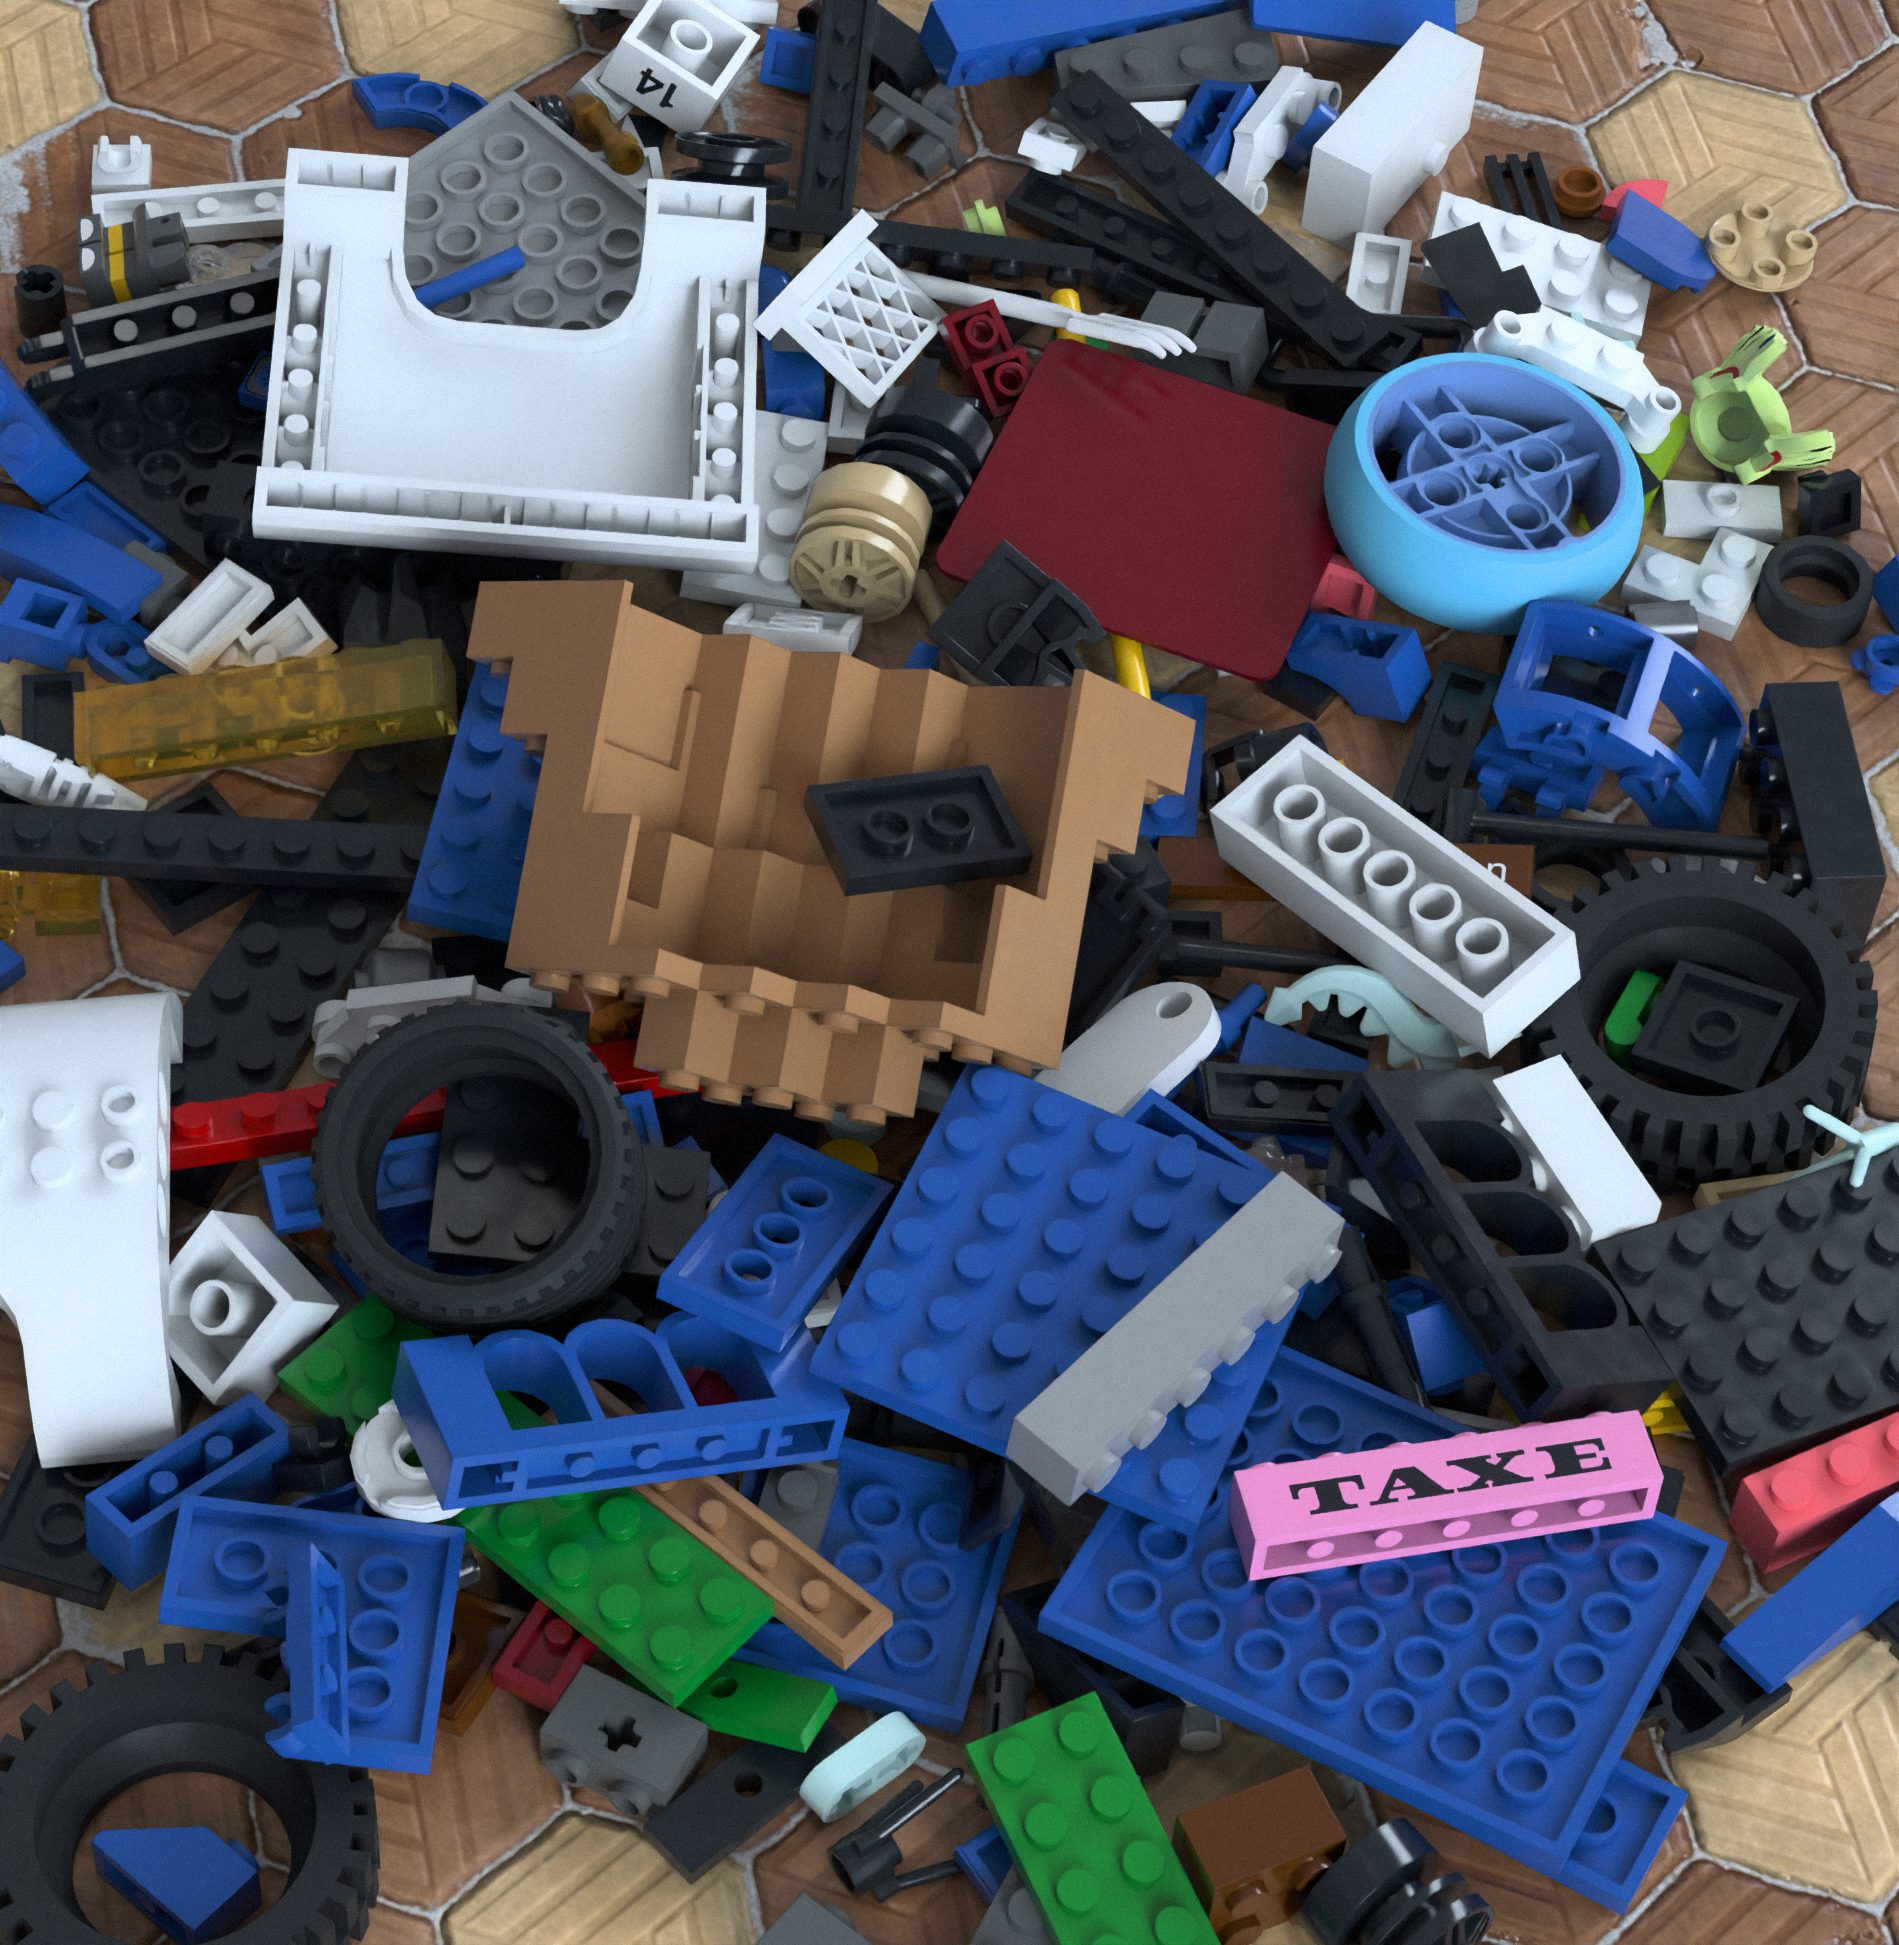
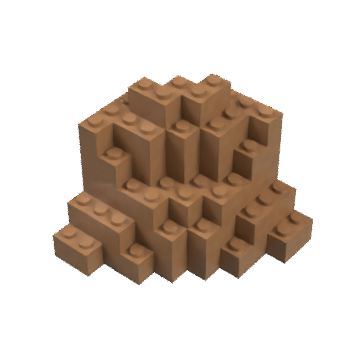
M627 580L480 581L466 657L490 666L491 677L509 682L499 733L525 743L524 753L543 758L505 968L530 975L529 986L543 991L568 993L570 983H579L578 989L593 994L618 996L619 992L624 993L623 1004L643 1009L633 1066L659 1074L658 1085L664 1088L684 1092H698V1087L703 1088L701 1099L717 1104L740 1106L742 1095L753 1096L752 1103L760 1106L790 1110L792 1105H795L794 1116L805 1120L833 1123L834 1114L838 1112L846 1113L845 1120L849 1122L884 1127L886 1116L914 1118L923 1061L938 1062L940 1052H952V1059L965 1063L991 1065V1062H993L995 1065L1029 1079L1032 1069L1059 1070L1093 863H1107L1108 854L1135 855L1143 804L1156 803L1158 795H1184L1196 720L1086 669H1074L1072 686H968L932 669H880L843 652H791L752 634H701L630 604L634 583ZM981 765L989 766L1033 854L1028 874L844 896L802 805L807 786Z

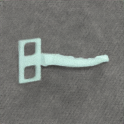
M1333 965L1318 968L1301 977L1289 988L1275 986L1264 1013L1265 1021L1278 1026L1302 1019V1004L1309 1001L1318 1011H1324L1328 1006L1330 995L1336 994L1338 997V1010L1344 1017L1353 1015L1363 1006L1367 1008L1359 1027L1364 1036L1388 1035L1387 1062L1393 1068H1399L1417 1057L1420 1058L1424 1070L1454 1069L1456 1063L1461 1062L1460 1057L1478 1052L1477 1049L1437 1019L1424 1016L1409 998L1395 989L1379 972L1361 966ZM1520 1032L1516 1037H1514L1513 1039L1518 1038V1037H1521V1036H1522L1521 1032Z

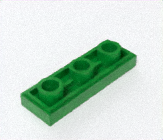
M727 1659L676 1710L708 1725L710 1730L806 1753L837 1704L838 1699L834 1686L831 1683ZM627 1673L622 1683L670 1706L631 1673Z

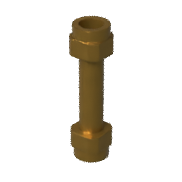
M592 94L578 96L572 102L570 110L579 132L587 138H596L602 145L601 149L607 165L614 172L625 176L638 172L643 166L645 156L637 139L628 131L619 132L612 124L607 105L601 98Z

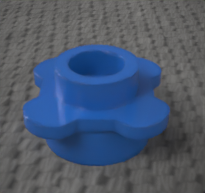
M1877 635L1868 642L1866 649H1855L1850 658L1851 666L1864 673L1869 682L1870 689L1878 694H1889L1894 687L1899 685V636Z

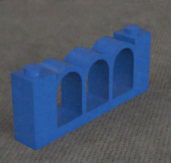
M685 1310L671 1313L658 1324L655 1334L642 1325L625 1320L597 1319L582 1323L568 1333L564 1344L551 1336L531 1330H504L489 1334L474 1347L468 1334L401 1342L391 1391L393 1400L442 1511L837 1459L850 1412V1406L837 1384L808 1373L810 1361L817 1348V1344L804 1321L780 1353ZM699 1366L717 1371L725 1376L719 1377L727 1381L735 1391L740 1402L698 1407L680 1369ZM604 1379L625 1384L639 1394L650 1413L606 1419L588 1380ZM501 1390L520 1391L535 1396L547 1404L554 1413L559 1425L512 1430L495 1392Z

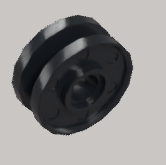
M694 131L675 134L673 150L687 157L698 159V166L673 170L671 180L766 188V201L780 200L788 197L789 181L774 174L765 173V165L789 162L791 160L792 144L769 137L728 132Z

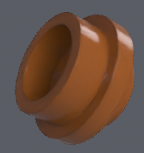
M1585 166L1565 168L1551 184V191L1557 209L1572 217H1587L1596 214L1601 210L1603 201L1606 198V190L1603 186L1602 178L1596 171Z

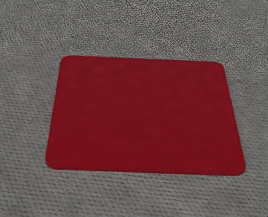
M1055 340L1045 348L936 554V566L946 577L967 584L1001 541L1005 539L1051 579L1056 578L1085 602L1106 632L1256 682L1268 681L1279 673L1339 543L1329 520L1324 493L1327 452L1337 427L1076 340Z

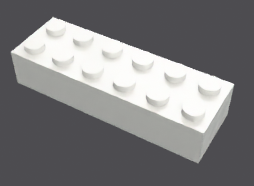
M1300 734L1209 811L1219 857L1367 968L1379 972L1395 989L1489 1059L1581 979L1575 932Z

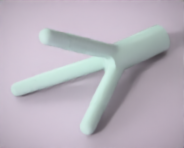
M1806 1105L1803 1108L1804 1116L1846 1140L1845 1148L1784 1181L1854 1159L1849 1181L1853 1187L1861 1186L1870 1158L1899 1145V1123L1892 1122L1860 1133L1815 1106Z

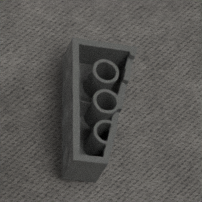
M1249 7L1054 52L1050 99L1087 70L1091 69L1129 103L1186 100L1188 108L1203 79L1250 84L1257 98H1259L1278 73L1279 67L1270 31L1251 28L1249 23ZM1053 118V122L1060 124L1056 119Z

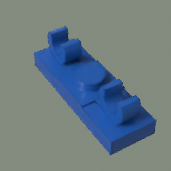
M311 1542L288 1550V1575L274 1577L263 1585V1592L277 1607L283 1606L278 1610L264 1614L263 1617L264 1623L277 1637H286V1641H283L280 1646V1656L285 1672L290 1678V1692L276 1694L265 1701V1710L278 1724L286 1723L279 1729L265 1733V1741L279 1756L294 1755L308 1745L326 1765L350 1757L345 1580Z

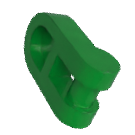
M1637 969L1631 977L1606 1022L1603 1035V1053L1616 1065L1634 1077L1636 1071L1630 1069V1053L1663 992L1664 984L1662 977L1642 969Z

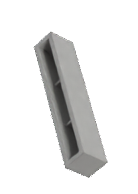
M1281 1171L1014 1417L1005 1455L1068 1507L1088 1488L1094 1493L1102 1490L1118 1471L1121 1465L1120 1458L1133 1446H1136L1139 1450L1146 1448L1158 1436L1166 1423V1415L1178 1403L1188 1407L1199 1398L1208 1386L1212 1376L1210 1373L1223 1361L1229 1366L1236 1363L1251 1346L1256 1335L1255 1331L1266 1320L1272 1324L1278 1323L1295 1304L1299 1296L1298 1290L1310 1279L1318 1284L1330 1274L1342 1255V1251L1337 1248V1244L1345 1219L1284 1171Z

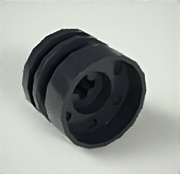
M905 384L888 389L877 401L865 429L864 441L855 452L854 462H867L887 466L908 476L925 492L932 507L931 528L926 543H934L944 540L992 450L993 434L984 417L972 405L954 394L928 385Z
M1406 1818L1393 1819L1371 1831L1354 1844L1327 1870L1312 1888L1301 1906L1297 1923L1318 1945H1479L1491 1926L1495 1911L1478 1893L1467 1895L1470 1886L1458 1872L1445 1874L1433 1881L1439 1871L1442 1856Z

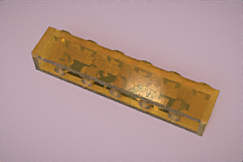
M410 638L404 640L399 645L372 649L350 647L343 649L338 654L311 658L289 656L282 658L277 663L251 667L228 665L218 669L216 672L190 676L168 674L157 678L155 681L129 685L107 683L98 686L95 690L74 693L75 760L80 767L84 765L90 768V774L97 776L98 772L119 784L457 734L458 731L455 667L441 638L432 640Z

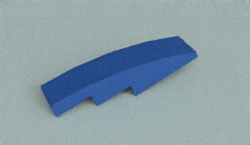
M0 502V576L11 584H14L18 577L84 596L86 598V605H90L120 626H123L140 611V603L163 583L162 574L95 536L33 510Z

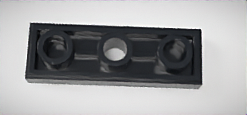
M828 1720L825 1721L806 1753L749 1740L643 1825V1837L692 1885L800 1798V1787L809 1773L824 1759L848 1743L849 1740ZM749 1791L757 1795L744 1797L740 1793Z

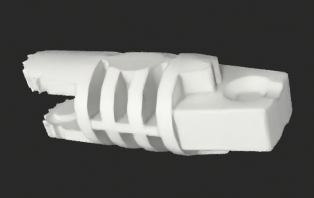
M0 735V789L3 792L32 805L38 802L44 806L146 810L148 803L146 799L108 778L106 775L98 772L97 776L90 774V768L84 765L77 767L73 765L74 761L65 758L63 761L56 759L57 754L28 741H23L13 735Z

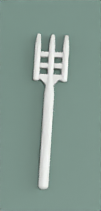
M899 268L931 299L965 307H972L994 299L1000 315L1053 327L1066 328L1071 333L1141 348L1153 353L1160 359L1166 357L1164 349L1175 356H1179L1182 352L1179 346L1190 353H1194L1197 349L1188 337L1173 328L1107 313H1100L1098 316L1086 315L1060 304ZM871 271L870 274H871L872 276L877 277V276Z

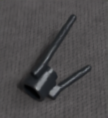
M953 1768L925 1789L924 1784L920 1780H914L859 1828L844 1836L827 1849L830 1863L836 1875L854 1898L858 1899L871 1891L876 1901L881 1904L900 1891L964 1873L956 1860L951 1859L895 1876L894 1867L903 1862V1857L892 1837L893 1833L958 1784L964 1778V1771L961 1768Z

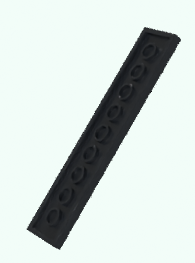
M406 702L392 704L394 722L404 723V727L367 732L309 820L430 827L461 716L429 704L414 702V709L409 710ZM265 885L183 1006V1063L170 1064V1107L180 1106L188 1102L202 1103L243 1097L256 1092L284 1091L315 1044L312 1038V1027L317 1007L329 1000H344L349 990L351 971L353 969L362 970L367 954L378 947L408 901L411 892ZM239 1161L170 1171V1194L208 1209Z

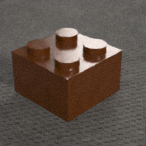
M1309 1765L1178 1814L1171 1845L1220 1944L1249 1945L1257 1940L1266 1929L1287 1921L1291 1925H1299L1297 1919L1301 1906L1312 1888L1343 1855L1347 1836Z

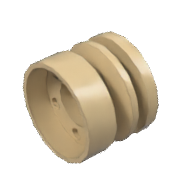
M867 462L843 463L822 472L811 486L803 513V526L798 531L796 546L792 550L789 561V579L797 594L802 596V599L815 610L864 615L863 623L883 622L900 614L911 600L914 581L919 572V559L924 553L931 528L932 507L925 492L908 476L883 465Z

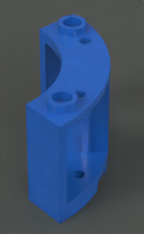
M1530 600L1493 703V708L1508 749L1543 752L1581 765L1590 758L1620 776L1617 786L1637 803L1652 827L1715 833L1748 727L1741 710L1721 681L1702 662L1669 638L1625 617L1604 610L1582 606L1574 601ZM1591 626H1597L1601 630H1595ZM1553 655L1591 661L1627 676L1615 713L1613 714L1592 704L1570 697L1542 692L1541 689ZM1658 699L1671 711L1683 730L1676 753L1648 733Z

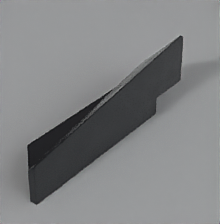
M1480 222L1427 240L1421 244L1420 249L1475 331L1487 327L1494 316L1500 311L1506 310L1522 315L1536 313L1542 303L1524 264L1502 272ZM1516 359V360H1520V361L1529 363V362H1527V361H1525V360H1522V359Z

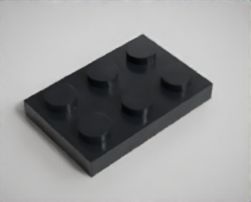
M988 765L818 784L806 787L802 805L845 897L1028 874L1033 854Z

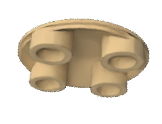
M1748 200L1742 204L1741 210L1724 214L1711 223L1705 234L1704 248L1708 258L1717 268L1716 270L1732 282L1752 290L1779 292L1799 286L1810 276L1814 267L1818 242L1811 233L1799 230L1791 222L1774 215L1772 207L1767 203L1759 200Z

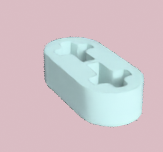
M895 1711L889 1713L819 1763L802 1783L799 1791L800 1797L823 1822L835 1821L910 1767L923 1751L926 1738L903 1712Z

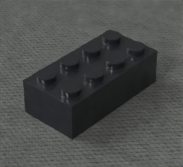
M1839 682L1766 683L1759 709H1752L1750 712V741L1748 748L1740 749L1738 759L1740 782L1742 785H1749L1752 796L1749 804L1751 830L1753 833H1760L1761 837L1768 838L1769 840L1766 863L1760 862L1763 880L1767 882L1773 871L1790 878L1787 895L1794 899L1805 887L1819 896L1816 916L1819 917L1833 908L1844 919L1841 938L1854 933L1862 945V953L1887 879V872Z

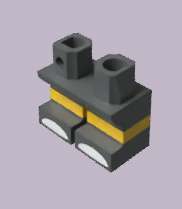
M143 203L134 210L132 222L105 227L100 213L77 218L80 276L92 309L164 293V287L192 281L191 267L186 253L190 251L189 238L180 212L150 219L146 205Z

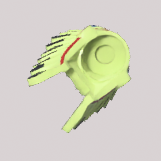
M1755 325L1750 333L1742 336L1720 368L1717 367L1690 381L1696 395L1690 411V430L1695 444L1703 456L1714 466L1735 473L1742 486L1770 473L1771 470L1809 471L1815 467H1827L1828 461H1831L1836 448L1833 432H1829L1827 429L1792 433L1789 414L1780 394L1772 387V384L1762 377V373L1787 350V341L1783 339L1784 336L1774 327L1770 328L1765 325L1762 327Z

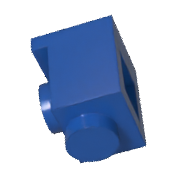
M17 577L0 606V662L9 664L12 658L65 673L73 658L84 660L87 657L85 640L93 628V625L89 624L86 598Z

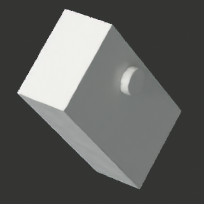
M1426 20L1313 146L1301 228L1353 253L1356 232L1378 235L1429 175L1437 176L1441 172L1448 159L1449 152L1468 132L1484 47Z

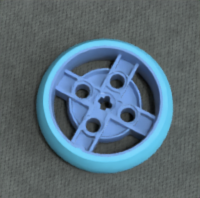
M1463 352L1432 355L1404 364L1377 379L1351 404L1336 428L1328 447L1324 474V493L1333 532L1345 555L1360 575L1380 594L1408 612L1444 627L1484 635L1519 634L1530 600L1556 602L1570 600L1582 606L1591 607L1610 591L1630 563L1639 542L1644 514L1642 479L1634 453L1622 430L1613 418L1584 391L1552 372L1520 360L1485 353ZM1395 448L1402 458L1398 466L1396 481L1388 483L1379 468L1376 456ZM1573 502L1578 503L1590 528V532L1583 537H1574L1566 528L1570 519Z

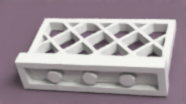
M861 209L787 285L752 325L769 341L783 328L857 399L870 409L939 331L936 324L941 318L948 316V314L867 239L879 224ZM869 269H870L877 277L872 276V275L870 274ZM850 287L857 289L861 297L853 295ZM881 298L887 299L891 307L883 305ZM832 307L840 309L843 317L835 315ZM912 310L916 312L920 317L914 316ZM862 317L870 319L873 327L865 325ZM813 327L821 329L824 337ZM893 327L900 329L903 337L897 336ZM844 337L852 339L855 347L848 346ZM875 347L882 349L885 357L879 356ZM857 368L865 370L868 379Z

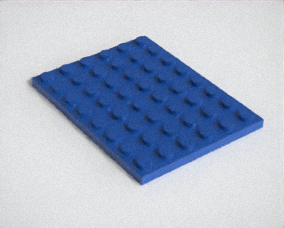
M1281 1345L1194 1538L1109 1503L1040 1612L1037 1631L1559 1875L1724 1559L1728 1542L1655 1510L1653 1518L1249 1581L1228 1515L1234 1471L1245 1470L1260 1463L1269 1462L1278 1465L1311 1460L1332 1452L1350 1454L1383 1449L1390 1444L1398 1442L1416 1444L1449 1439L1464 1432L1482 1434L1287 1346Z

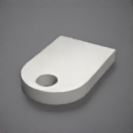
M1168 982L1146 987L1122 999L1061 1053L1059 1070L1043 1069L1032 1080L1124 1117L1150 1088L1165 1097L1197 1067L1200 1061H1204L1219 1040L1221 1021L1209 995L1202 988L1194 984Z

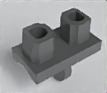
M882 82L872 93L878 109L872 114L863 129L868 142L884 154H890L904 137L908 138L913 144L903 154L905 164L913 173L925 181H929L946 164L959 171L966 163L968 156L959 149L958 144L961 135L959 130L956 129L961 124L963 115L954 110L957 98L953 89L945 84H939L929 92L918 87L913 91L911 98H908L890 85Z

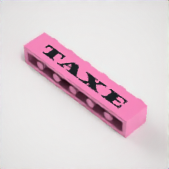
M1639 1410L1614 1414L1610 1412H1596L1581 1419L1548 1424L1530 1422L1515 1429L1482 1434L1464 1432L1449 1439L1423 1443L1398 1442L1390 1444L1383 1449L1350 1454L1332 1452L1321 1455L1316 1459L1278 1465L1269 1462L1260 1463L1245 1470L1234 1471L1228 1515L1248 1580L1252 1581L1653 1518L1664 1476Z

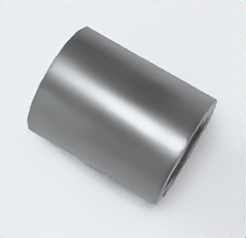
M1690 599L1630 604L1625 607L1623 617L1660 633L1687 651L1696 648L1698 642V619L1695 606L1690 605Z

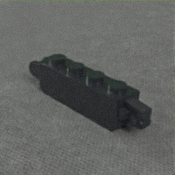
M281 266L71 314L60 322L61 331L41 335L37 338L32 337L29 340L20 342V345L16 348L18 359L24 364H38L42 361L46 362L66 357L68 364L30 376L28 381L25 382L28 394H31L34 398H41L75 390L78 399L256 357L261 350L272 353Z

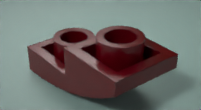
M994 299L941 318L936 324L971 393L981 401L982 410L991 421L1011 414L1034 370L1023 345L1017 348L1014 347Z

